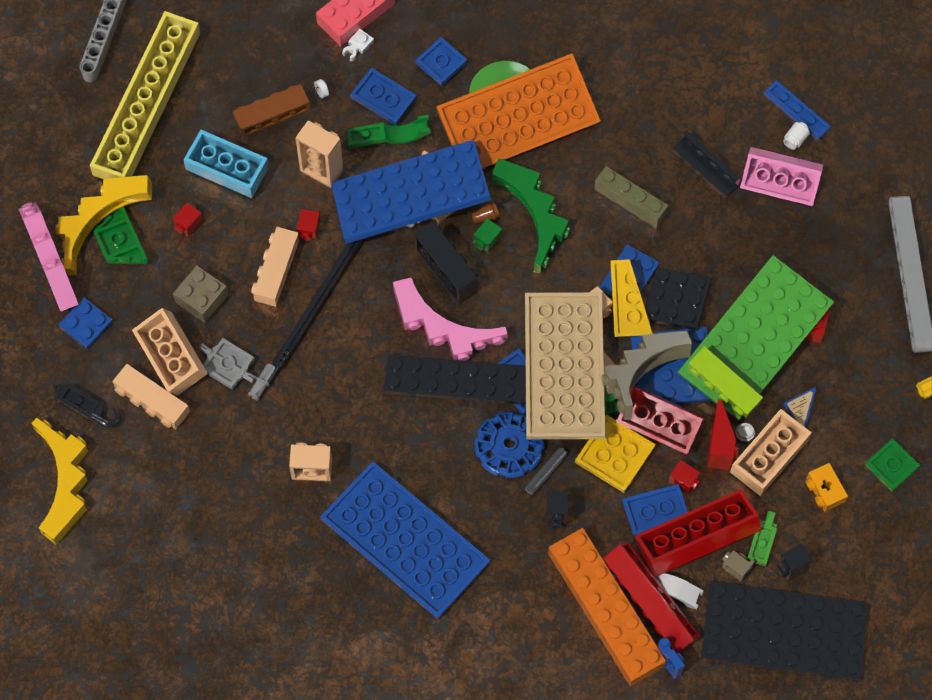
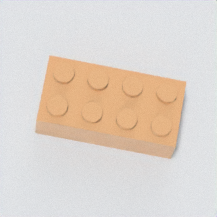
M307 121L296 137L300 171L332 188L331 184L337 181L343 173L340 138L336 133L323 129L320 124Z
M161 308L132 329L169 393L178 396L208 374L172 312Z
M780 409L732 464L730 473L759 496H762L809 441L811 432Z

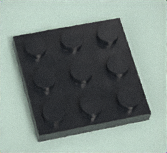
M657 267L645 305L649 322L698 331L712 284V277Z

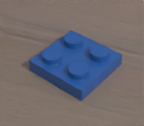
M440 37L415 60V63L439 85L443 86L467 64V59Z
M83 298L58 325L88 350L110 327L113 320L86 298Z

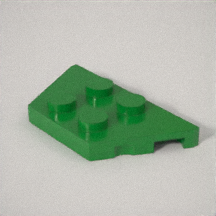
M124 206L119 208L112 216L109 215L101 225L93 230L107 263H148Z

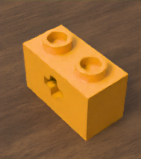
M830 463L808 473L806 478L807 487L810 491L813 490L816 495V503L820 508H823L824 512L846 502L848 495Z

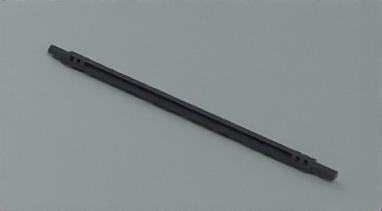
M363 239L348 243L273 360L272 364L275 366V370L268 379L269 384L278 370L282 369Z

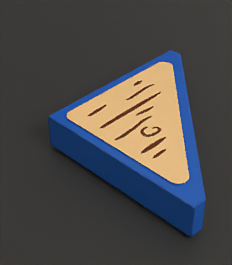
M815 387L783 404L788 414L805 428L816 392Z

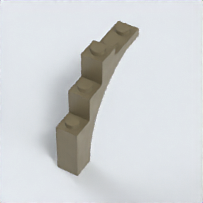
M687 331L642 335V341L639 343L638 349L625 350L623 352V359H620V365L605 366V372L601 376L602 385L606 386L608 394L613 393L614 398L618 399L619 413L622 412L624 420L632 419L633 403L630 393L634 385L645 373L663 363L690 357L692 343Z

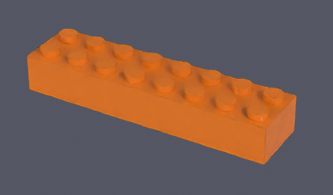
M581 528L549 546L548 554L629 686L631 687L663 669L666 664L665 658L585 530Z

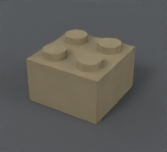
M196 265L175 290L173 296L175 303L206 323L226 299L228 290L226 285Z

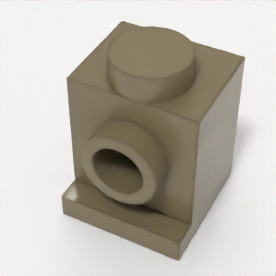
M729 550L722 559L724 561L722 568L741 582L753 568L755 561L751 559L748 562L744 554Z

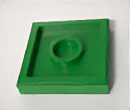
M892 438L865 463V466L893 492L920 467V464Z

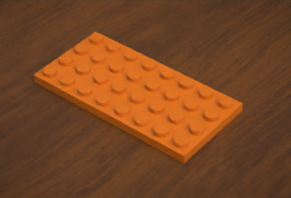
M573 53L436 107L451 146L474 139L482 169L496 164L498 158L503 160L512 158L601 122Z

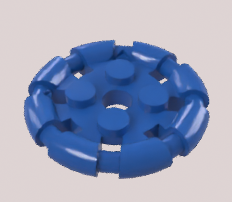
M505 411L495 414L493 418H488L481 424L477 431V439L474 441V448L477 458L482 461V466L488 472L496 476L498 474L503 475L505 478H517L523 476L528 470L532 471L538 465L542 458L541 452L545 446L544 439H526V415ZM514 421L519 423L518 426L512 425L511 422ZM498 423L501 424L502 427L496 429L494 426ZM485 437H491L490 442L485 441ZM512 440L515 445L512 448H507L504 442ZM529 446L534 448V452L528 451ZM492 452L493 457L488 458L486 454ZM523 459L525 464L520 466L518 463ZM501 462L508 463L507 468L500 467Z

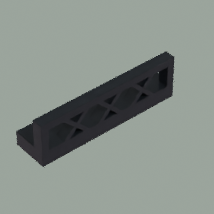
M685 130L682 133L681 140L672 147V152L726 199L738 188L740 177L692 134Z

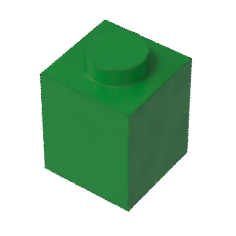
M486 219L473 235L474 245L478 249L489 253L502 237V228Z

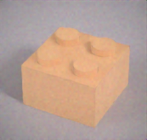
M306 443L291 445L289 468L292 480L331 481V447L321 443L315 446Z

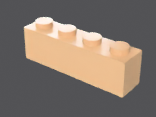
M276 227L275 233H271L269 239L270 247L265 250L263 256L264 264L258 269L257 276L259 278L257 283L254 282L251 291L255 301L275 307L277 306L299 243L298 232Z
M128 364L124 366L113 380L114 390L120 396L124 397L126 395L130 398L131 403L137 407L142 406L145 408V412L151 417L157 416L161 419V423L168 428L173 427L177 429L190 413L189 406Z

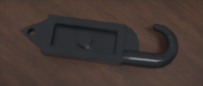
M69 383L67 385H53L58 396L57 400L85 418L105 428H112L119 423L120 412L116 408L112 409L115 412V419L107 421L101 417L103 406L99 401Z

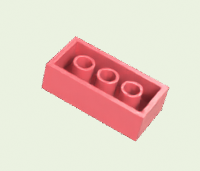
M331 0L316 12L317 24L342 47L359 29L363 30L395 4V0Z

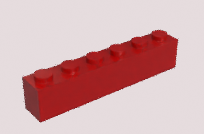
M628 541L618 545L603 558L608 569L618 577L619 583L629 591L631 599L642 608L644 616L655 625L657 633L670 641L671 650L673 649L676 653H679L700 637L699 633Z

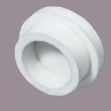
M741 423L737 426L735 434L740 441L749 442L754 438L755 429L749 423Z

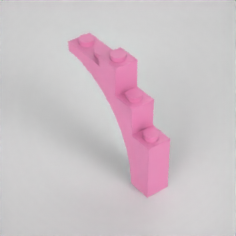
M30 202L24 204L19 209V212L60 311L78 305L37 203Z
M412 278L393 282V290L405 330H416L424 325L429 346H440L448 341L454 361H467L472 357L473 349L482 350L488 345H501L507 341L506 327L474 329L446 320L424 302L416 290Z

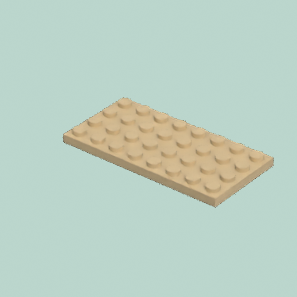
M602 292L525 293L526 439H605L604 386L601 380V376L604 374Z

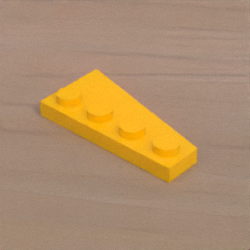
M630 259L611 260L615 337L653 334Z

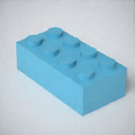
M203 130L199 131L184 158L186 170L250 198H253L269 169L266 157Z

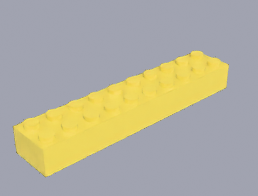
M164 11L90 164L93 176L102 179L133 176L200 35L198 22Z

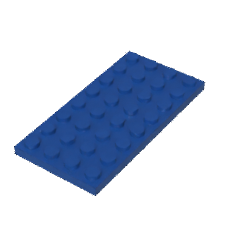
M474 139L341 179L331 184L346 244L491 200Z
M373 461L320 516V519L436 619H439L490 563L489 558Z

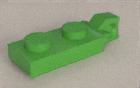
M768 511L765 521L760 519L761 531L754 534L747 561L752 559L756 564L766 566L777 531V524L773 523L775 512Z

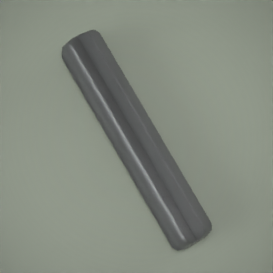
M559 447L525 486V491L528 494L533 495L567 456V452L563 448Z

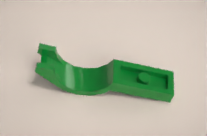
M429 115L418 116V119L414 122L401 126H392L383 122L347 129L348 145L351 149L385 142L404 144L416 141L431 133V129L428 128L427 121L430 120Z

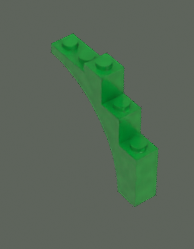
M498 158L492 172L491 182L504 187L514 194L525 205L532 216L537 229L539 243L534 262V271L541 273L543 267H547L550 260L548 255L550 251H554L556 243L561 244L564 238L567 239L571 229L568 227L569 220L553 215L556 208L554 196L539 191L542 185L540 173Z

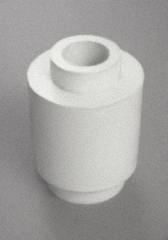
M795 122L784 136V144L792 150L799 148L810 134L808 126L803 122Z

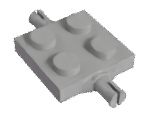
M222 338L218 345L212 349L203 343L199 347V351L207 355L203 366L208 375L233 390L243 378L252 384L256 380V376L248 372L249 367L255 360L254 357L226 339Z

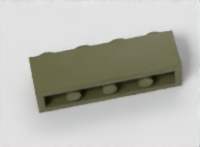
M607 166L596 178L594 188L596 191L657 229L667 215V204Z

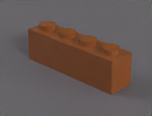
M293 85L288 87L287 90L275 92L267 98L257 99L252 104L238 107L233 111V117L243 138L310 111V102L302 85Z

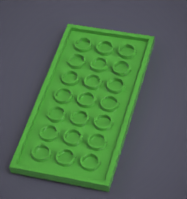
M773 255L677 374L717 404V400H720L718 398L719 394L714 389L710 391L703 384L704 381L700 377L696 378L689 372V362L705 346L758 394H761L833 305L834 301ZM722 402L725 411L739 421L741 417L733 411L734 407L729 403L725 404Z

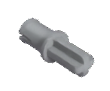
M268 363L260 376L256 377V382L248 393L254 400L258 401L265 388L269 387L268 379L275 370L274 365Z

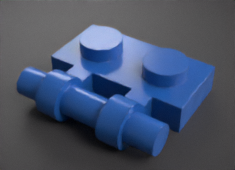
M663 638L659 641L658 649L666 660L665 667L676 680L682 676L685 666L683 663L685 661L680 653H675L673 649H670V641L667 638Z

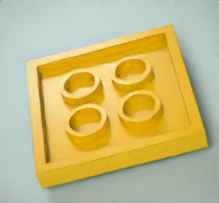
M606 414L605 439H589L575 459V463L625 493L654 450L656 444L630 428L617 423L615 419Z

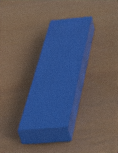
M776 80L764 91V95L795 122L805 123L809 128L810 135L817 141L831 130V126L779 81Z

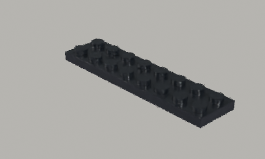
M388 355L383 392L384 394L526 405V366Z

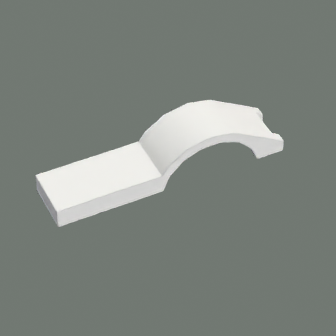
M614 573V576H613V577L615 578V580H616L617 582H619V581H618V577H617L616 574ZM661 574L655 577L669 596L680 600L687 607L697 610L698 604L696 602L698 596L703 594L702 589L669 574Z

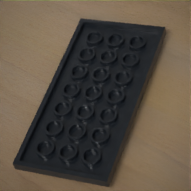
M710 581L701 659L860 682L862 680L868 603Z

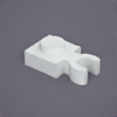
M359 29L348 41L350 46L343 49V56L347 53H352L350 61H354L358 52L363 55L374 43V38Z

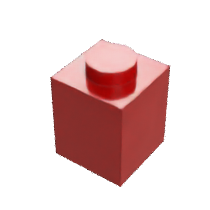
M186 203L172 218L174 229L180 234H186L188 237L203 221L202 213L189 203Z
M301 209L297 225V232L301 239L316 240L320 224V212Z
M680 460L670 474L668 482L673 485L679 484L680 489L689 494L691 489L695 490L701 481L699 480L700 472Z

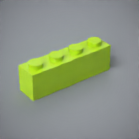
M705 346L688 364L689 372L696 378L700 377L704 381L703 384L710 391L714 389L719 394L718 398L722 402L731 404L734 407L733 411L741 417L743 415L747 418L761 403L763 397Z

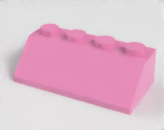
M750 147L740 188L813 206L823 165Z

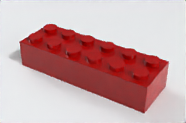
M742 489L637 534L635 539L638 552L652 574L657 577L761 531L759 514Z

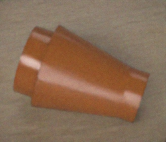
M488 203L471 214L475 224L482 223L486 219L494 221L500 217L495 203Z

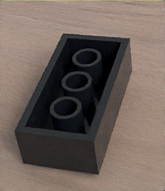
M432 221L414 233L415 249L459 305L477 293L478 274L474 268H469L463 254H458L452 240H447L441 226H436Z

